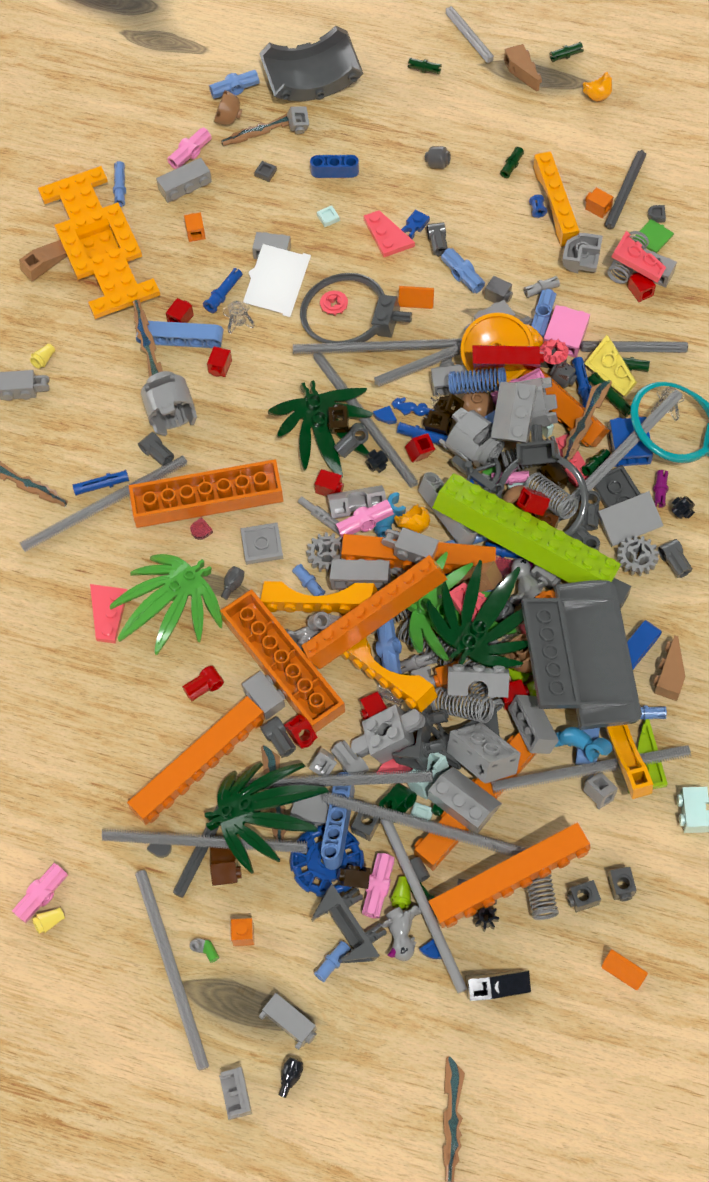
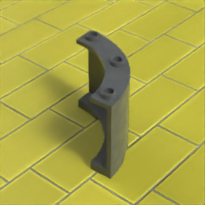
M338 26L333 27L328 33L320 37V41L311 44L309 42L297 45L296 48H288V46L269 42L259 53L274 97L283 100L310 101L323 99L345 89L364 74L348 31Z

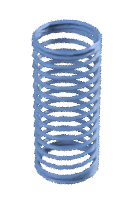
M504 367L498 368L499 386L500 382H507ZM486 368L485 373L484 369H482L481 374L478 369L477 375L474 369L473 376L471 370H469V376L466 370L465 377L462 370L461 378L459 371H457V378L455 371L449 372L448 384L450 394H462L463 392L465 394L467 392L479 393V391L491 392L492 390L499 392L496 368H494V372L491 368L488 372ZM493 373H494L495 389L493 388ZM489 376H490L491 389H489Z

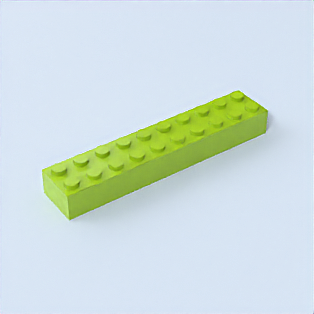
M455 473L451 475L441 488L432 507L568 583L590 580H607L612 582L621 566L615 559L607 557L598 550L583 544L580 540L572 538L563 531L550 526L547 522L537 519L530 513L515 507L512 503L502 500L497 495L482 489L479 485L473 484Z

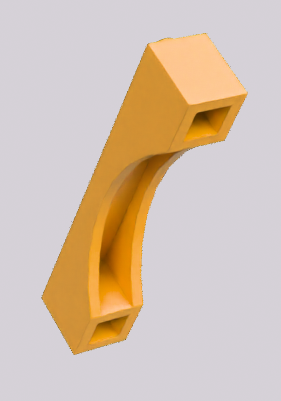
M551 151L535 154L533 169L537 180L541 183L547 194L554 218L556 234L560 246L563 247L567 240L577 236L580 230Z
M264 581L260 600L270 612L286 611L293 613L295 611H303L305 613L325 612L329 614L331 612H340L347 614L378 592V589L374 583H354L337 593L312 596L296 592L282 581Z
M367 637L341 654L343 659L352 661V664L358 670H364L370 679L375 678L381 687L391 690L397 699L402 698L411 709L415 708L422 712L438 697L434 685L420 675L397 674L378 664L372 657Z
M628 725L605 727L632 799L652 794V779L647 766L635 746Z

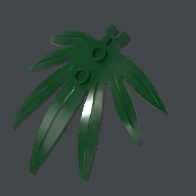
M314 380L310 382V391L306 387L305 382L301 383L300 388L304 393V398L285 401L268 410V414L274 416H283L293 412L282 423L276 437H284L294 429L300 419H303L299 435V457L303 470L306 471L310 459L312 428L317 447L325 463L333 473L340 474L343 478L339 454L334 448L335 442L327 425L329 424L328 407L342 404L347 406L349 418H370L373 412L349 404L336 403L355 399L364 394L367 388H347L318 394L315 389ZM336 433V436L341 439L347 433ZM363 444L354 449L357 453L368 456L369 451Z
M479 560L465 592L461 612V626L458 625L456 611L446 581L443 582L441 596L443 612L447 623L429 600L426 606L431 622L438 634L446 643L456 649L448 661L452 662L454 658H457L462 653L459 659V664L462 665L466 658H469L478 664L491 668L493 666H504L505 669L521 667L523 665L521 661L494 655L510 654L528 648L527 640L488 645V643L505 636L524 621L522 609L503 620L490 632H487L507 603L518 578L520 567H517L499 584L485 601L474 621L471 622L481 580L482 561Z
M261 762L246 770L236 782L238 773L236 771L231 772L219 788L217 796L218 809L214 812L204 813L205 817L211 821L206 823V827L212 831L221 826L229 849L251 874L254 873L251 861L237 834L264 856L276 862H280V858L258 834L244 826L245 823L287 831H318L314 825L301 819L279 813L261 812L262 810L291 804L329 792L326 787L312 785L281 786L261 791L282 778L306 767L303 763L271 771L252 782L243 791L242 789L263 764Z

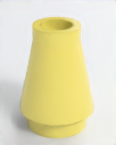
M47 344L32 353L30 358L31 364L38 369L45 367L55 352V348L51 344Z
M59 907L55 910L36 914V917L32 918V922L38 934L46 933L61 920L65 919V916Z

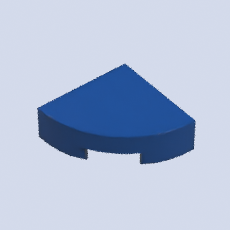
M390 406L373 411V416L378 421L386 422L387 424L397 423V419Z
M434 939L419 949L424 956L430 959H442Z

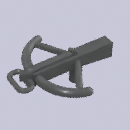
M457 455L451 460L453 466L467 475L469 482L472 479L481 485L484 490L496 493L497 496L503 492L504 485L497 483L501 475V465L496 457L493 458V463L476 469L473 468L471 461L465 462ZM496 466V473L492 481L478 472ZM501 486V490L497 493L496 488Z

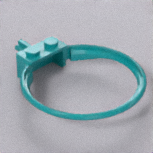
M671 382L651 383L637 392L631 404V421L637 436L650 451L665 460L675 463H691L700 460L704 456H709V423L706 426L702 449L689 454H674L657 446L646 435L638 414L642 397L655 387L669 386L687 393L700 404L709 419V402L688 388Z

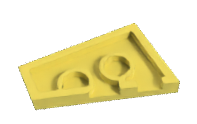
M606 335L584 364L594 372H597L606 382L610 383L611 380V386L626 397L637 384V381L610 337Z

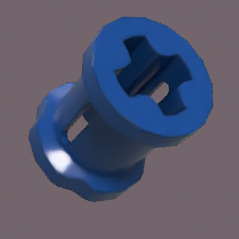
M537 194L529 199V204L533 209V217L541 218L547 213L542 195Z

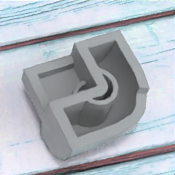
M579 233L577 236L567 240L562 259L563 266L577 274L579 270L596 272L603 236Z

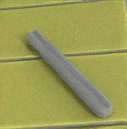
M452 6L446 8L447 16L487 63L492 62L494 55Z

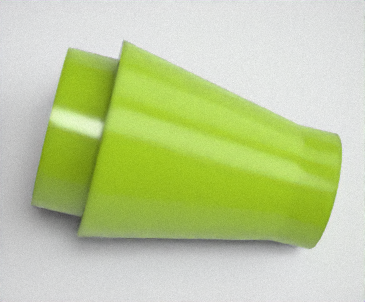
M405 876L398 877V882L390 900L394 908L401 907V909H407L411 904L410 885Z

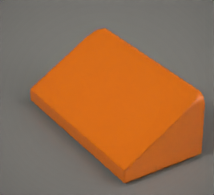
M399 286V306L433 309L434 288Z
M610 950L601 966L602 969L634 990H639L648 975V972L614 950Z

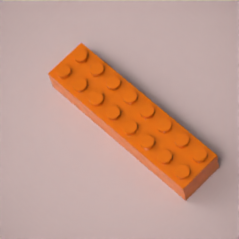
M276 459L129 485L136 528L284 502Z
M252 589L220 610L223 622L262 671L269 675L274 686L282 691L286 701L294 711L308 719L315 733L345 713V703Z

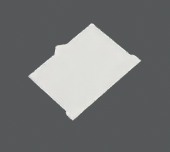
M263 244L255 268L249 271L251 280L243 303L283 313L284 316L290 317L311 255L305 253L298 254Z

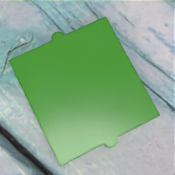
M652 219L639 231L645 234L649 240L646 248L656 254L674 235L664 225H660ZM637 234L635 235V236L640 237L641 239H643V240L645 241V243L647 244L646 240H645L642 236L637 235ZM633 237V239H636V240L640 241L643 245H645L642 240H640L639 238Z

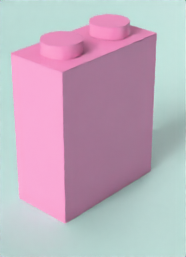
M556 305L544 341H549L551 338L552 340L559 338L560 342H565L566 346L569 347L568 356L576 358L589 324L590 314Z

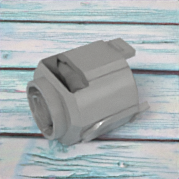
M169 371L152 375L141 389V397L149 423L153 426L155 433L166 436L167 429L182 426L188 421L190 425H194L197 415L185 378Z
M551 377L516 382L536 385L538 388L532 425L537 424L546 427L550 426V424L558 423L556 412L549 413L550 410L558 408L556 394L546 395L545 388L552 387Z
M460 408L452 415V418L457 423L451 430L447 441L445 442L443 439H440V444L463 461H471L472 465L476 468L493 463V458L500 456L505 445L503 440L491 438L493 423L475 410L468 412Z

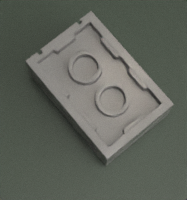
M483 723L450 731L447 753L482 782L489 783L517 773L521 753Z

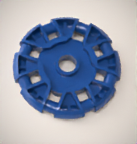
M325 825L317 826V832H305L297 840V843L299 841L300 843L301 841L306 843L307 841V855L301 852L298 853V851L297 853L292 851L290 855V869L295 874V881L304 891L315 893L317 897H323L327 889L332 885V882L337 880L339 868L346 869L347 865L360 866L361 871L362 867H364V853L359 848L360 843L348 831L341 866L335 870L326 868L321 862L323 841L315 843L314 838L319 836L323 839ZM351 849L353 853L347 855L345 850ZM307 865L308 871L303 873L301 868ZM315 878L321 881L320 886L313 884ZM339 884L334 886L338 893L343 891L346 893L352 888Z

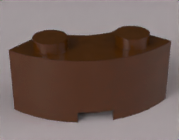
M210 847L212 886L238 883V879H242L241 866H238V860L229 848L226 849V847Z

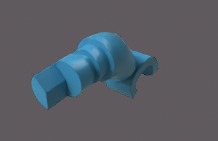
M397 492L392 493L388 498L394 515L377 522L374 527L378 537H386L385 532L387 529H392L394 517L405 514L406 507H396L393 505L399 501L400 494Z
M568 727L564 731L555 732L559 739L555 747L568 745L570 747L575 746L583 751L585 750L586 756L591 762L597 759L600 754L607 756L613 749L612 744L607 739L597 738L592 741V737L578 727Z

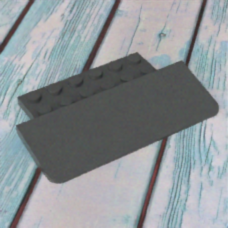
M607 580L582 581L556 585L554 588L556 598H523L521 607L539 709L576 708L580 730L638 722L642 713L616 586Z

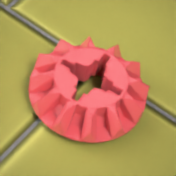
M340 291L326 292L320 299L322 311L327 312L328 315L334 314L336 316L337 313L342 314L347 309L348 299ZM337 300V305L335 304L331 307V303H334Z
M551 338L549 341H544L542 346H540V352H544V361L549 364H559L568 357L569 347L566 346L565 342H560L559 338L557 340H552ZM556 347L557 351L552 355V350Z

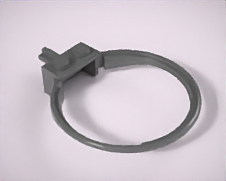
M340 273L321 280L308 291L301 303L300 320L305 331L319 342L328 344L338 342L362 343L371 339L376 334L381 337L392 338L396 322H412V312L400 311L397 296L385 295L380 285L370 277L358 273ZM351 280L361 282L374 291L379 299L371 322L373 326L362 335L349 340L332 341L321 338L310 328L307 321L309 303L324 287L335 282Z
M531 425L532 442L516 444L517 459L505 469L498 483L505 485L510 475L519 468V464L524 466L558 462L566 467L576 478L581 491L579 514L572 526L564 532L572 536L579 529L587 514L589 495L586 482L579 470L571 462L558 454V443L555 440L543 441L542 425ZM501 486L497 487V493L501 490Z

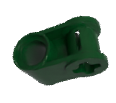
M398 783L379 802V806H382L383 809L385 805L387 810L389 808L390 810L392 809V812L394 810L397 813L399 811L403 814L414 805L417 794L403 784Z

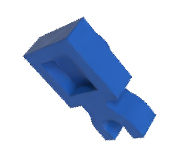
M415 209L406 220V226L401 230L404 233L410 232L409 237L413 239L415 232H421L429 223L430 217Z

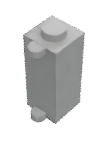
M277 993L274 994L259 1015V1018L262 1020L267 1016L298 1043L295 1048L298 1050L306 1043L310 1044L317 1035L315 1033L317 1030L316 1025Z

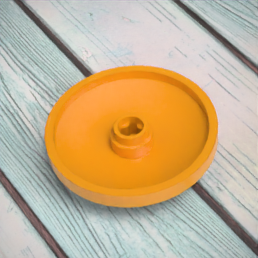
M506 313L486 314L473 321L466 329L461 341V358L468 372L471 370L473 376L472 345L533 346V339L526 325L518 318ZM527 369L505 370L506 381L510 382L512 379L520 378ZM497 371V386H499V382H498V371Z

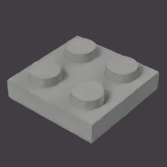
M278 522L240 528L246 565L283 559Z

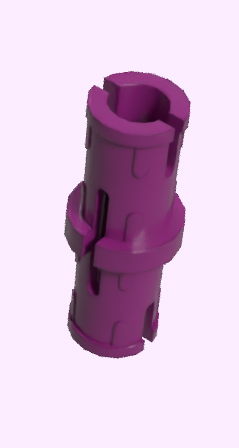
M664 470L656 472V484L653 490L655 492L654 504L657 507L659 503L658 508L666 506V493L669 490L667 485L669 473L666 470L664 475Z

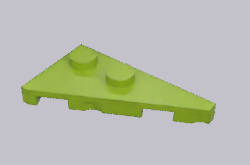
M646 719L642 724L637 747L639 754L658 751L649 719ZM658 760L657 763L655 761V764L653 761L652 764L647 762L646 766L653 782V789L667 787L668 783L662 762L660 761L659 763Z

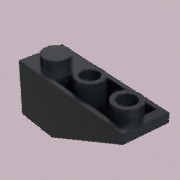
M529 970L465 976L467 998L470 1001L490 1000L531 992Z

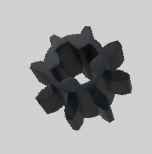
M373 449L367 454L365 463L372 472L377 470L380 473L386 469L388 458L383 451L376 452Z
M687 496L683 498L677 497L672 502L674 505L672 512L680 519L683 517L689 519L695 513L693 510L695 504Z
M489 907L478 909L479 914L473 915L474 919H478L475 927H483V932L489 927L494 930L495 925L493 922H499V917L494 916L497 909L492 910ZM484 914L488 915V921H484Z

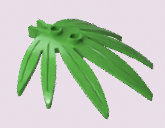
M445 552L436 561L442 570L444 568L448 552ZM469 563L446 576L448 579L446 584L449 590L468 573L473 563ZM441 584L407 608L412 612L409 620V635L418 653L423 651L424 636L431 649L444 661H448L449 658L444 648L430 628L432 627L436 631L426 606L429 600L447 623L443 612L442 598L438 597L441 595ZM493 591L481 593L485 595L484 597L488 598ZM456 611L458 625L461 626V615ZM494 622L487 632H490L499 623ZM514 629L506 635L514 634L517 630Z
M173 555L150 556L151 561L163 565L144 566L131 571L130 576L169 575L155 577L132 587L110 605L111 610L159 588L145 599L128 619L118 636V641L121 642L173 601L160 626L155 644V655L159 654L175 629L188 596L192 597V621L199 643L201 642L204 619L201 596L219 628H222L223 625L217 598L203 578L211 574L212 568L208 566L203 569V559L197 565L191 567L183 559Z

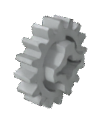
M325 532L324 537L318 534L317 540L315 538L311 539L312 544L307 545L308 550L306 554L308 562L312 563V568L318 566L319 572L326 569V572L329 573L332 560L341 559L342 538L338 537L336 539L334 533L328 536V533Z
M634 535L633 540L627 537L626 542H621L617 551V560L620 561V567L625 566L624 572L631 570V575L638 572V575L641 576L643 571L649 574L650 569H655L659 559V551H655L656 544L650 545L651 539L644 541V536L638 539Z

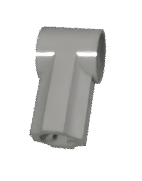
M318 612L311 615L307 622L312 631H323L340 619L341 616ZM317 617H319L322 621L321 626H319L316 622Z
M345 740L340 741L331 749V753L342 765L344 772L352 773V776L353 773L354 775L357 773L358 776V773L363 775V773L365 774L369 771L365 761L352 751Z

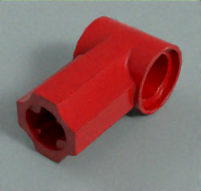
M211 665L203 669L198 677L182 686L192 702L208 691L218 690L224 684V680L216 668Z

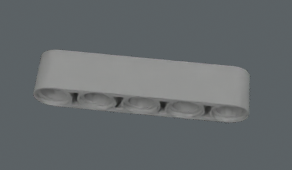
M425 473L418 488L419 493L458 544L473 545L478 534L477 532L432 508L444 483L435 473Z

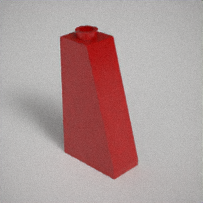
M472 345L473 367L476 372L478 369L480 372L482 369L485 371L486 368L488 371L490 368L492 371H494V368L498 371V368L504 367L505 370L540 369V363H544V352H540V346Z

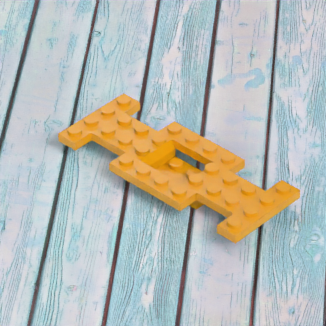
M102 166L38 188L44 205L61 199L69 220L54 226L77 279L94 275L104 295L88 302L95 319L133 305V301L138 304L137 300H140L141 303L160 296V291L154 278L137 284L127 263L143 256L119 203L117 202L102 208L93 187L108 182Z

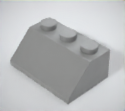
M500 382L491 433L492 439L518 443L529 442L538 389L536 385Z
M454 767L440 775L428 790L429 800L477 835L502 805L500 801Z

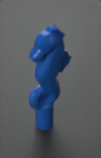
M405 397L396 398L392 402L394 409L401 411L404 416L410 414L411 411L418 416L428 415L429 411L433 410L428 408L425 403H420L417 406L413 402H405Z

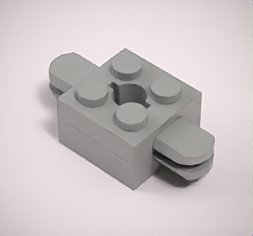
M395 704L362 721L365 734L352 741L351 749L361 758L370 754L383 764L393 759L392 753L400 752L402 749L416 744L413 732L424 727L425 717L416 709L406 713Z

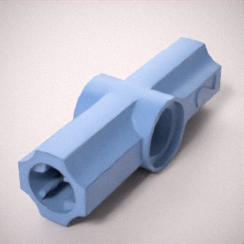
M256 70L240 75L230 73L226 76L225 80L209 85V89L213 99H216L223 95L224 90L239 95L245 88L259 84L260 81Z
M448 248L441 255V260L451 269L454 278L458 282L462 281L472 293L477 294L485 286V282L475 272L472 263L467 259L464 260L453 248Z
M551 289L542 290L531 325L541 334L543 339L550 322L557 295Z
M392 618L377 629L379 641L376 643V652L382 659V665L385 669L402 674L399 659L402 646L400 640L396 637Z

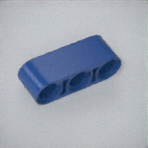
M315 155L310 159L311 175L315 178H354L359 174L358 157L355 155Z
M647 620L640 625L627 641L633 669L662 633V630Z

